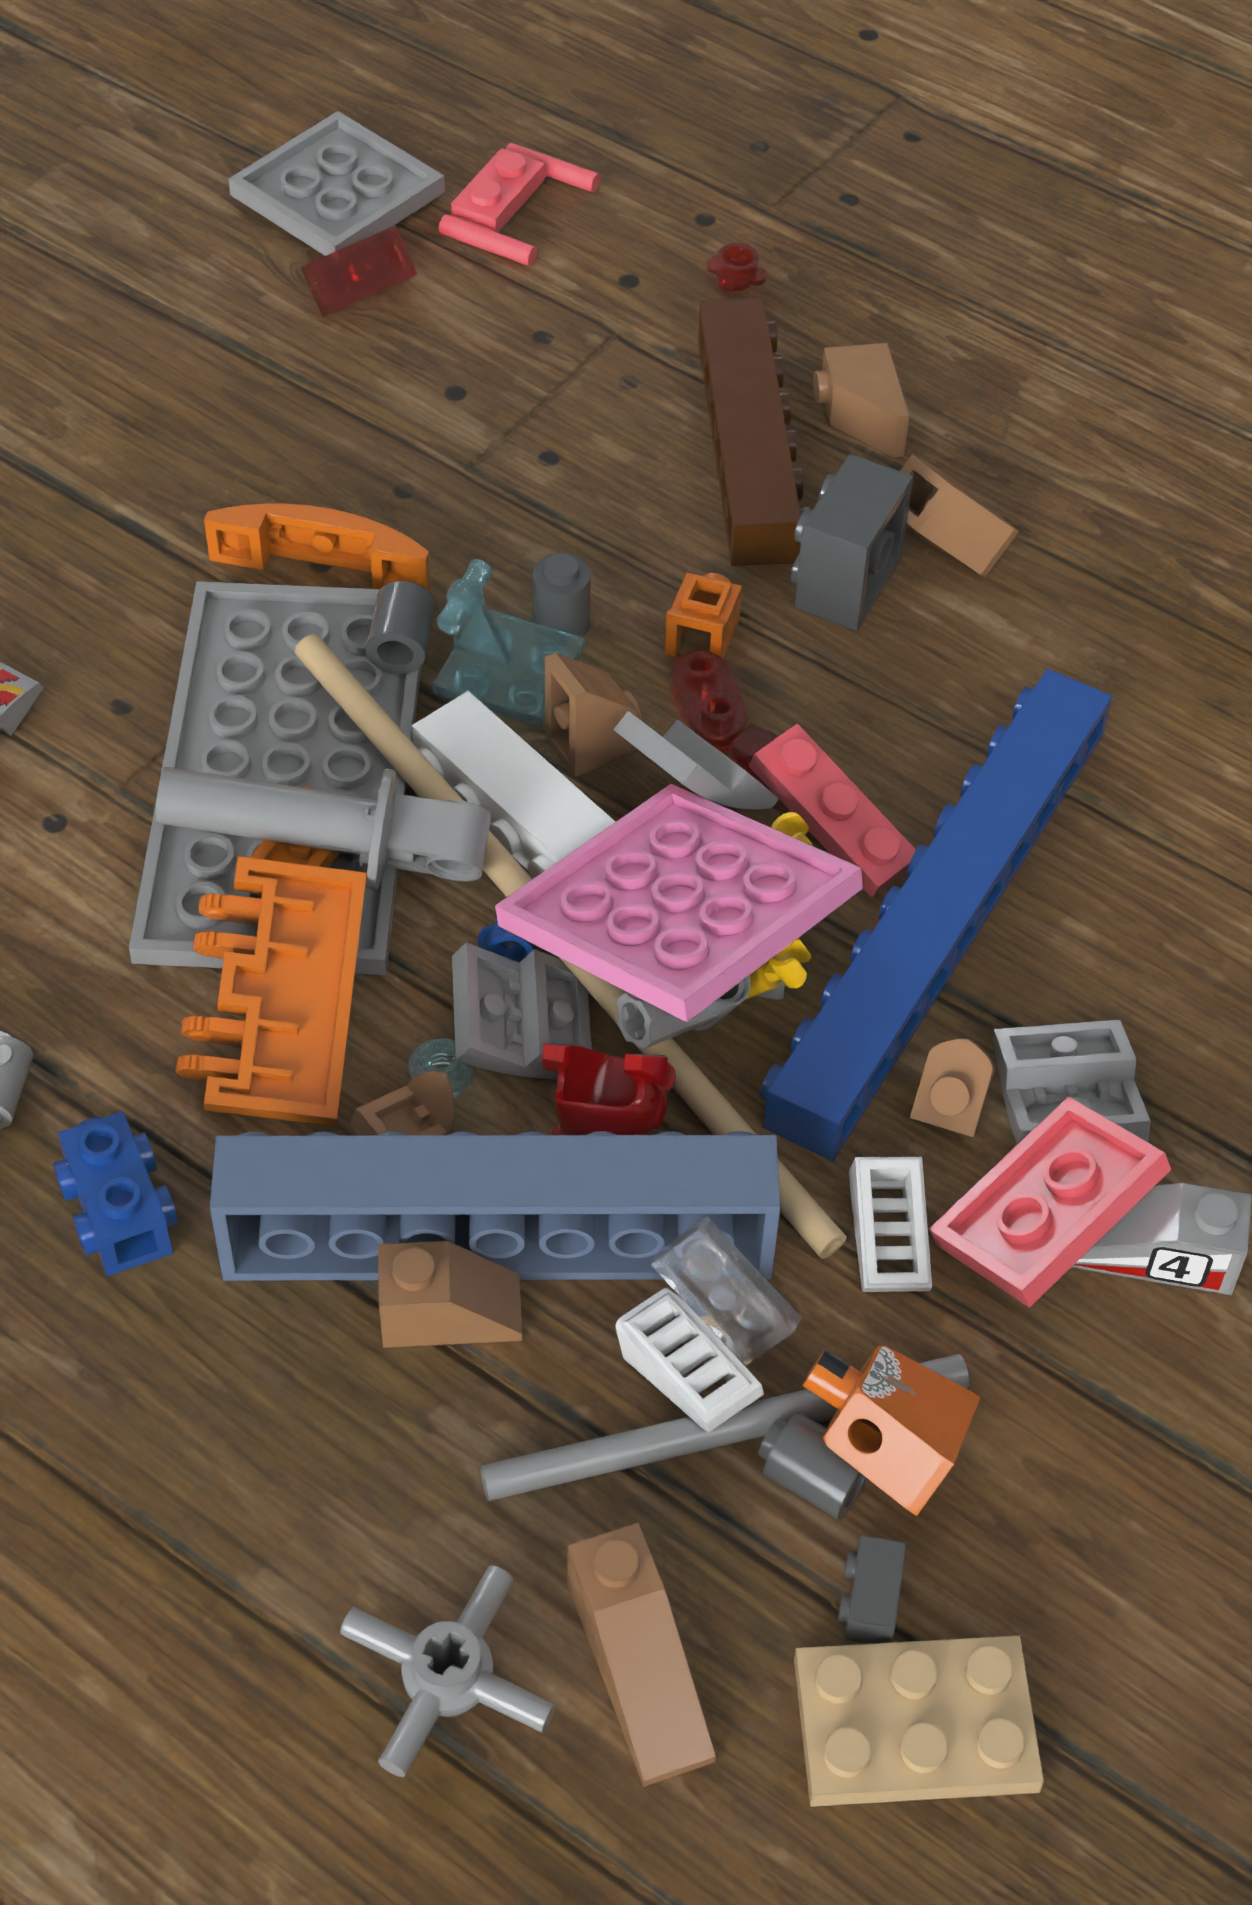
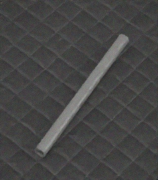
M961 1354L919 1363L964 1388L969 1387L968 1370ZM808 1389L754 1401L709 1433L690 1417H685L480 1465L482 1484L487 1501L763 1437L766 1436L768 1430L778 1418L788 1422L798 1412L817 1423L831 1421L837 1408Z

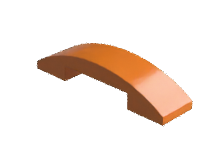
M264 503L208 511L204 518L209 561L264 570L270 555L372 573L373 589H381L384 585L391 582L409 581L422 586L431 593L429 551L403 533L359 515L310 505Z

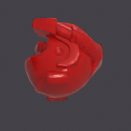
M543 1043L541 1060L543 1067L547 1071L558 1072L554 1105L559 1124L553 1128L552 1135H587L598 1131L610 1132L616 1135H650L651 1129H657L660 1126L667 1108V1092L671 1090L676 1080L675 1068L668 1062V1057L657 1054L626 1053L625 1058L597 1052L581 1045Z

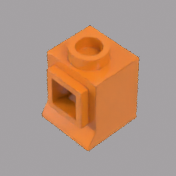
M687 572L672 607L666 613L665 654L676 657L685 627L711 633L709 665L720 668L740 620L742 586L731 583L728 578L718 573H707L700 576Z

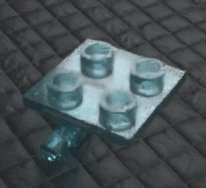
M472 560L462 579L455 580L450 585L446 593L448 602L436 619L439 620L437 625L442 631L454 634V649L432 684V691L435 694L455 699L469 691L493 712L542 726L545 721V656L556 652L578 661L586 647V638L488 609L483 600L482 590L493 575L491 574L492 568L485 561Z

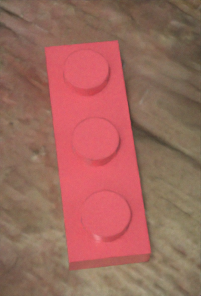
M798 723L753 755L749 767L791 812L801 816L809 826L808 831L831 855L861 867L863 890L871 898L907 872L916 849Z

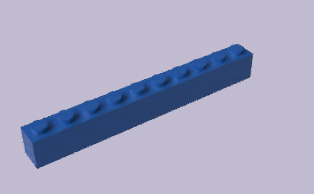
M1046 669L1034 689L1026 686L1022 690L1012 713L1013 721L1009 727L1001 724L996 729L988 746L987 760L983 766L975 763L969 770L961 788L960 796L962 798L956 806L950 803L945 806L936 823L934 830L935 838L930 846L921 844L915 851L907 869V881L902 888L893 886L889 890L880 908L878 917L880 921L875 929L872 931L865 928L859 935L850 956V963L852 964L844 975L836 972L831 977L822 995L820 1004L822 1009L816 1018L806 1017L799 1025L791 1043V1056L784 1066L775 1063L766 1075L760 1090V1098L766 1101L764 1129L832 1162L835 1160L1103 737L1112 695L1050 669Z

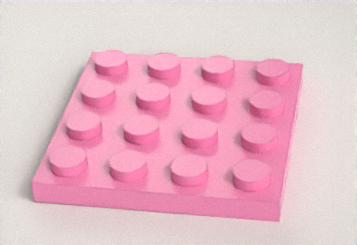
M670 784L496 904L495 909L499 927L688 1022L862 890L861 867L674 784Z

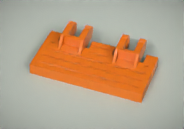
M238 856L234 891L262 894V899L228 894L221 895L220 893L201 896L198 912L204 915L203 917L224 920L226 922L258 925L257 937L215 931H200L194 937V952H198V954H202L205 957L224 959L217 1012L246 1016L245 1021L196 1015L184 1017L181 1034L186 1036V1038L198 1042L242 1047L240 1060L197 1054L183 1055L177 1058L175 1071L177 1075L187 1079L207 1082L204 1111L336 1126L366 872Z

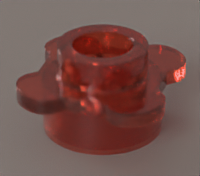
M732 243L725 245L718 251L717 256L710 258L707 262V270L717 276L719 279L718 287L726 292L743 291L749 288L751 284L756 286L762 285L767 278V272L758 267L757 251L746 244Z

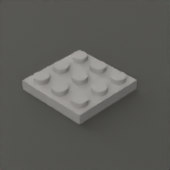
M339 111L228 178L230 195L335 263L445 193V177L443 174Z

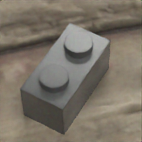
M860 1535L857 1552L848 1550L844 1578L853 1580L851 1594L842 1592L838 1621L847 1622L845 1640L868 1644L892 1643L906 1549L905 1542Z

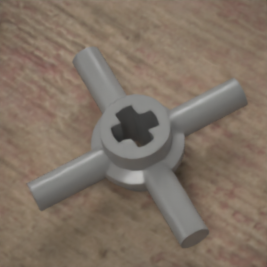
M493 1565L488 1566L457 1622L442 1621L434 1623L417 1636L356 1607H352L346 1615L340 1634L402 1664L403 1684L407 1694L412 1699L378 1760L380 1766L389 1773L398 1777H405L439 1716L453 1717L463 1714L479 1702L541 1733H544L548 1728L555 1713L556 1704L493 1674L492 1655L488 1645L483 1640L485 1632L514 1582L513 1577L504 1569ZM453 1663L460 1665L461 1669L455 1666H451V1664ZM434 1669L439 1672H444V1674H436L434 1673Z

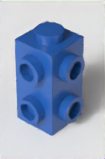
M123 1111L104 1118H90L79 1123L74 1128L59 1132L58 1136L64 1159L54 1162L53 1168L65 1202L78 1198L83 1213L73 1216V1221L85 1255L98 1252L108 1277L173 1254L168 1227L178 1224V1218L166 1185L154 1188L148 1173L157 1171V1166L145 1132L133 1136Z

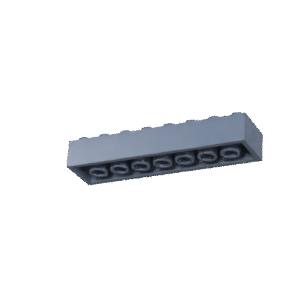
M530 1131L518 1135H477L471 1132H454L449 1135H407L401 1132H385L378 1136H339L331 1132H315L308 1136H269L261 1132H246L238 1136H216L210 1212L223 1281L378 1280V1244L450 1241L519 1273V1280L772 1279L780 1214L776 1135H754L745 1131H736L725 1135H685L675 1131L662 1132L656 1135H616L605 1131L593 1132L587 1135H546L541 1132Z

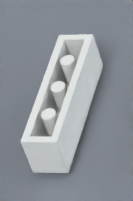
M469 691L412 725L413 744L463 801L480 805L491 813L489 830L506 850L529 871L532 879L615 823L609 815Z

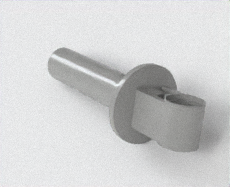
M164 767L158 787L155 814L156 823L358 854L360 855L359 865L361 868L363 865L368 866L367 888L376 890L386 867L433 874L452 881H474L482 876L491 822V813L486 808L471 802L458 800L441 801L397 794L395 770L386 768L383 772L380 789L376 790L375 786L371 791L370 798Z

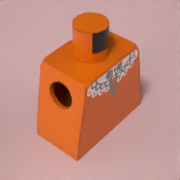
M879 1345L860 1371L825 1349L802 1384L803 1387L837 1408L823 1436L826 1446L916 1516L955 1464L981 1398L972 1391L890 1347Z

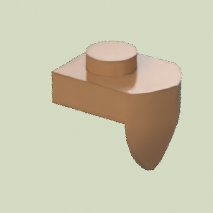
M970 1038L954 1039L934 1046L928 1053L910 1118L974 1137L995 1070L990 1056Z
M427 1071L413 1077L406 1086L356 1108L349 1125L358 1136H378L385 1132H401L407 1135H449L455 1116V1099L448 1074Z

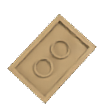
M1020 1635L796 1648L794 1665L810 1807L1040 1793L1044 1780Z

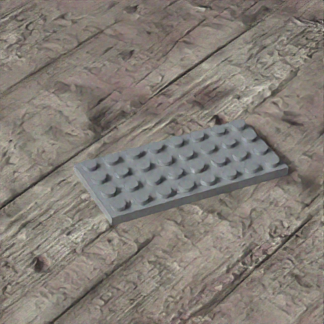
M196 581L162 771L164 767H172L300 788L308 786L314 790L370 798L371 791L375 786L376 790L380 789L385 768L395 770V768L296 656L295 648L304 637L310 634H317L412 741V725L415 724L421 667L407 674L389 673L373 665L366 655V644L377 594L380 589ZM395 770L397 794L407 795L408 783ZM155 803L129 944L131 963L222 968L224 959L205 957L202 954H198V952H194L193 944L196 933H200V931H215L257 937L258 925L226 922L224 920L203 917L204 915L198 912L200 898L202 895L220 893L221 895L228 894L262 899V897L254 893L234 891V880L238 856L250 857L263 840L158 824L155 817ZM341 852L329 868L367 873L368 866L363 865L361 868L359 865L360 855ZM386 867L377 890L367 888L366 876L355 974H387L398 869Z

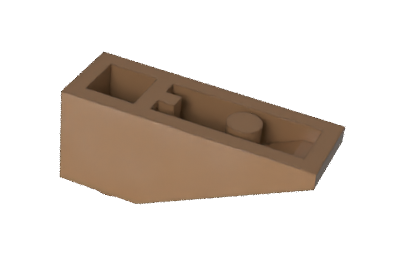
M639 1522L568 1545L567 1585L643 1787L715 1763L716 1755L667 1594Z

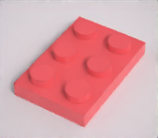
M1068 1096L929 1228V1231L936 1246L1030 1308L1172 1169L1164 1151Z

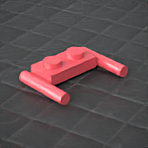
M510 142L506 149L501 148L453 200L451 203V215L445 214L439 224V233L521 264L532 266L536 261L538 248L500 234V230L544 182L546 176L595 193L600 185L601 175L595 171Z

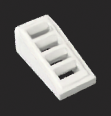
M855 1157L849 1169V1181L862 1292L930 1291L932 1289L922 1157ZM872 1189H902L903 1198H872ZM905 1212L906 1222H874L873 1213ZM875 1236H908L910 1246H876ZM877 1260H912L913 1272L877 1273Z
M664 1288L617 1320L615 1327L623 1358L707 1433L764 1395L762 1384L693 1309L671 1289ZM681 1344L684 1345V1346H682L681 1348H679L678 1350H676L675 1352H673L672 1354H670L669 1356L665 1357L666 1354H668L669 1352H671L672 1350H674L675 1348H677V1347L680 1346ZM701 1363H705L703 1366L689 1374L687 1377H683L685 1374L690 1372L692 1369H694ZM721 1378L726 1381L724 1385L705 1398L699 1395Z

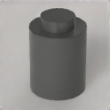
M568 553L550 554L540 559L533 568V628L546 641L559 644L571 643L582 638L589 630L591 571L588 564L580 557Z
M396 581L384 585L379 590L366 644L368 659L379 669L394 674H407L416 671L424 663L435 610L434 598L425 588L409 581Z
M800 1412L796 1413L788 1422L778 1418L768 1430L758 1452V1455L766 1460L763 1475L831 1516L841 1520L858 1498L868 1478L826 1446L823 1436L827 1428Z

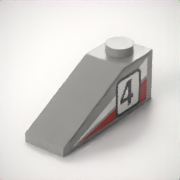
M1186 1183L1155 1185L1071 1268L1232 1295L1248 1253L1252 1195Z

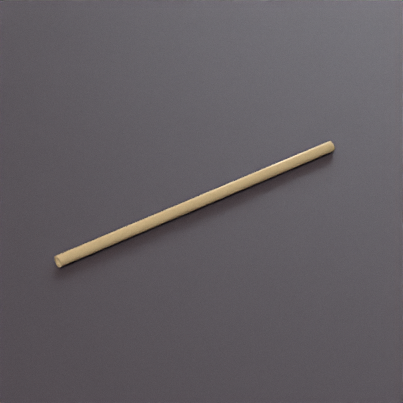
M310 634L297 644L295 648L296 656L419 797L441 801H463L317 634ZM489 830L483 871L502 893L508 897L533 879ZM560 958L617 1024L618 1007L616 1000L626 991ZM673 1038L643 1050L635 1044L642 1054H657L668 1057V1062L675 1068L676 1073L675 1084L672 1088L713 1135H725L736 1131H745L757 1135ZM778 1159L780 1212L821 1259L829 1257L843 1245L846 1235Z

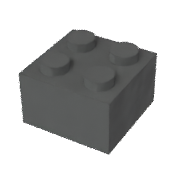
M849 454L837 474L830 472L827 475L820 490L818 503L813 510L806 508L803 511L795 531V541L801 543L800 553L795 560L791 572V582L797 584L795 609L858 631L902 560L913 482L912 475Z

